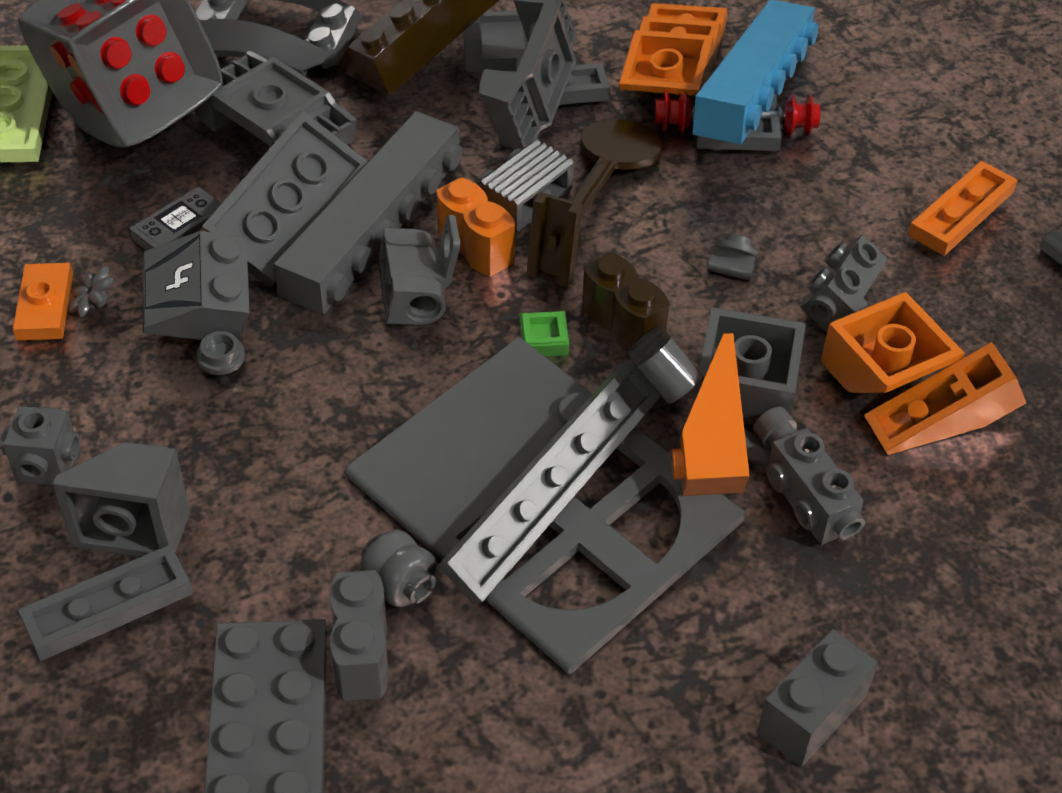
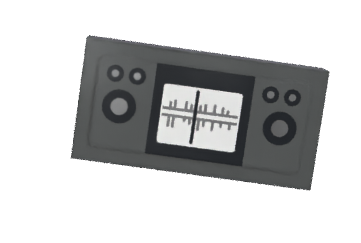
M198 186L130 227L131 239L147 251L200 231L202 225L222 203Z

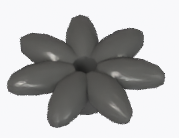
M103 267L96 275L93 272L88 273L84 282L85 287H77L72 291L75 299L68 308L70 314L78 311L80 317H84L91 304L96 308H100L107 302L109 294L104 290L114 282V279L107 277L110 272L109 267Z

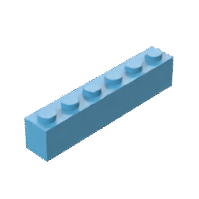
M777 0L768 1L696 95L693 135L742 144L751 130L755 131L758 128L762 113L769 112L775 94H781L786 78H792L797 62H803L808 46L815 44L818 34V23L813 22L815 7Z

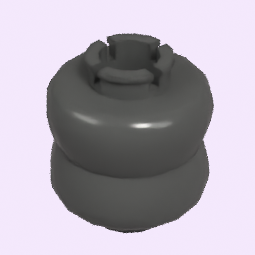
M401 530L388 531L383 535L378 534L367 542L365 546L368 549H363L361 554L360 571L376 570L383 583L386 603L400 608L409 606L412 603H420L430 595L431 591L428 588H434L437 563L431 552L417 546L414 539Z

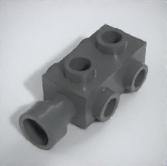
M774 407L764 412L754 423L753 432L766 448H772L766 469L767 477L774 490L779 493L782 492L792 505L799 524L804 529L810 530L821 545L837 538L848 539L856 535L864 527L866 521L860 514L864 500L854 489L852 476L837 467L824 450L825 443L820 436L811 433L808 428L796 431L797 423L784 407Z

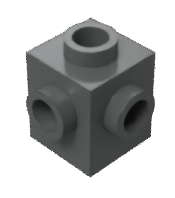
M18 406L11 425H7L3 430L1 450L8 457L16 482L53 486L52 483L56 475L72 468L74 461L78 458L80 435L73 430L68 410H58L51 407Z

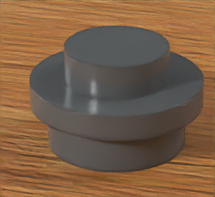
M226 331L212 332L205 336L200 343L197 351L198 364L205 372L213 375L232 373L245 360L244 347L232 333Z

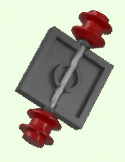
M664 91L663 99L655 100L654 123L662 124V132L666 131L669 124H677L680 132L683 133L690 125L691 117L692 122H694L696 96H693L694 104H692L691 108V100L686 92H682L679 99L674 100L669 98L667 91ZM775 94L769 112L762 113L758 128L755 131L751 130L742 144L696 135L697 149L779 151L781 143L780 124H782L788 136L792 135L795 128H803L806 136H810L812 128H818L820 124V104L813 102L812 95L807 97L805 103H797L794 95L791 94L784 102L783 107H777Z

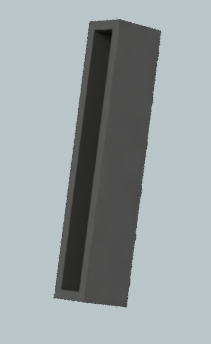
M415 111L274 263L278 296L321 315H324L336 301H340L345 296L350 284L360 273H365L368 270L373 258L378 254L384 228H400L406 220H411L426 197L436 192L440 181L447 173L457 168L463 153L459 141V127Z

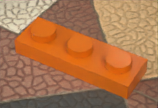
M981 160L911 222L908 236L945 256L1014 193L1018 180Z

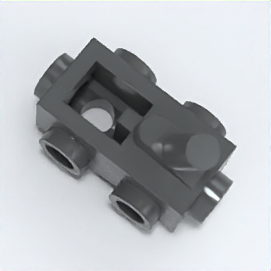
M864 235L851 240L848 246L844 242L839 243L824 259V262L828 265L827 268L821 269L807 284L806 287L811 292L803 298L800 308L827 332L829 323L860 311L867 306L868 303L864 296L888 258Z

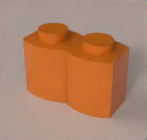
M462 177L436 190L439 236L442 239L447 215H455L460 237L459 251L464 252L467 263L474 270L491 277L515 264V221L506 209L488 201L485 192L480 186Z

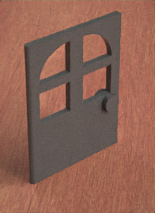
M518 337L345 468L344 474L442 561L590 398L592 393ZM636 427L617 446V449L640 466V468L591 509L586 507L576 497H573L549 525L559 535L507 579H502L485 598L492 607L567 674H572L745 519V511L723 494L683 496L682 480H673L671 454ZM661 483L676 501L680 514V528L672 547L656 564L613 529L610 524ZM578 551L626 590L605 603L575 610L545 607L525 597Z

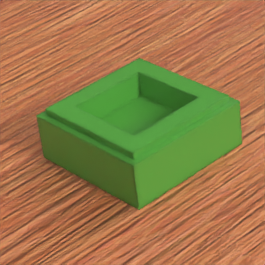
M565 311L519 313L521 339L545 357L569 356V338Z

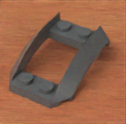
M203 0L196 11V15L216 57H243L247 52L252 51L266 59L275 57L303 76L313 66L321 65L324 70L339 64L361 20L358 9L341 0H275L298 4L319 11L306 39L303 40L266 25L237 20L248 0Z

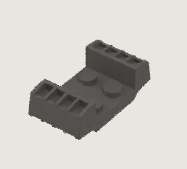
M513 0L528 44L524 53L520 54L517 59L515 72L484 69L479 86V95L482 97L484 107L489 113V119L492 121L494 131L499 138L498 141L503 146L512 149H523L537 139L541 130L549 127L553 122L576 63L572 49L576 29L572 25V17L568 13V4L565 3V0Z
M252 51L247 52L240 59L232 61L225 68H220L223 84L207 101L194 109L196 116L213 131L216 132L234 121L270 145V147L302 111L345 144L353 143L355 138L356 118L338 105L330 92L277 58L271 57L266 59Z

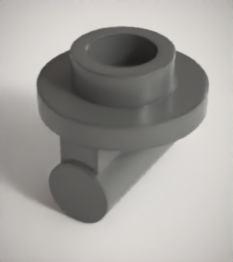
M726 234L725 240H715L713 254L710 256L707 271L751 281L758 250L751 247V239L741 235Z

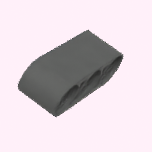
M661 326L653 328L642 336L628 351V355L636 367L668 404L677 401L687 394L703 376Z

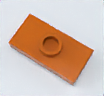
M71 263L25 264L12 329L16 341L63 339L73 279Z

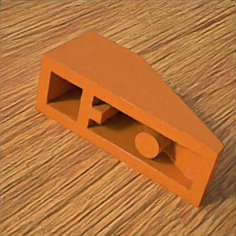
M733 333L723 334L682 430L679 448L671 449L673 480H682L683 496L744 493L750 476Z
M993 342L864 414L887 455H891L983 428L1026 404V400L1016 376Z

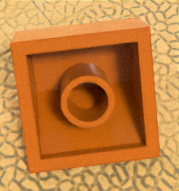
M904 292L829 323L821 363L848 393H887L961 360L965 352L907 292Z

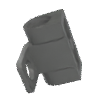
M447 215L440 247H435L434 239L425 231L384 228L378 255V267L387 324L423 325L437 321L443 316L446 310L443 291L451 284L460 249V237L455 215Z

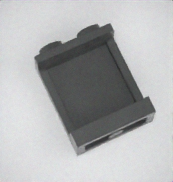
M486 11L463 32L466 72H483L484 69L498 71L515 70L517 59L520 54L524 53L528 44L517 11Z

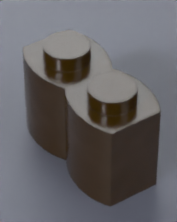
M608 252L584 265L583 310L594 323L611 330L613 338L623 349L629 351L642 336L657 326H661L666 331L669 313V300L667 296L655 284L639 278L635 268L626 259Z

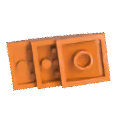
M652 3L648 16H643L640 30L634 31L620 78L619 89L655 93L667 91L668 94L680 95L682 92H686L687 95L696 96L708 81L714 67L727 23V8Z

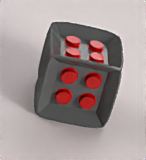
M37 0L18 18L20 30L27 47L49 87L65 111L82 130L115 147L125 148L133 146L155 136L207 101L223 84L217 57L189 0Z

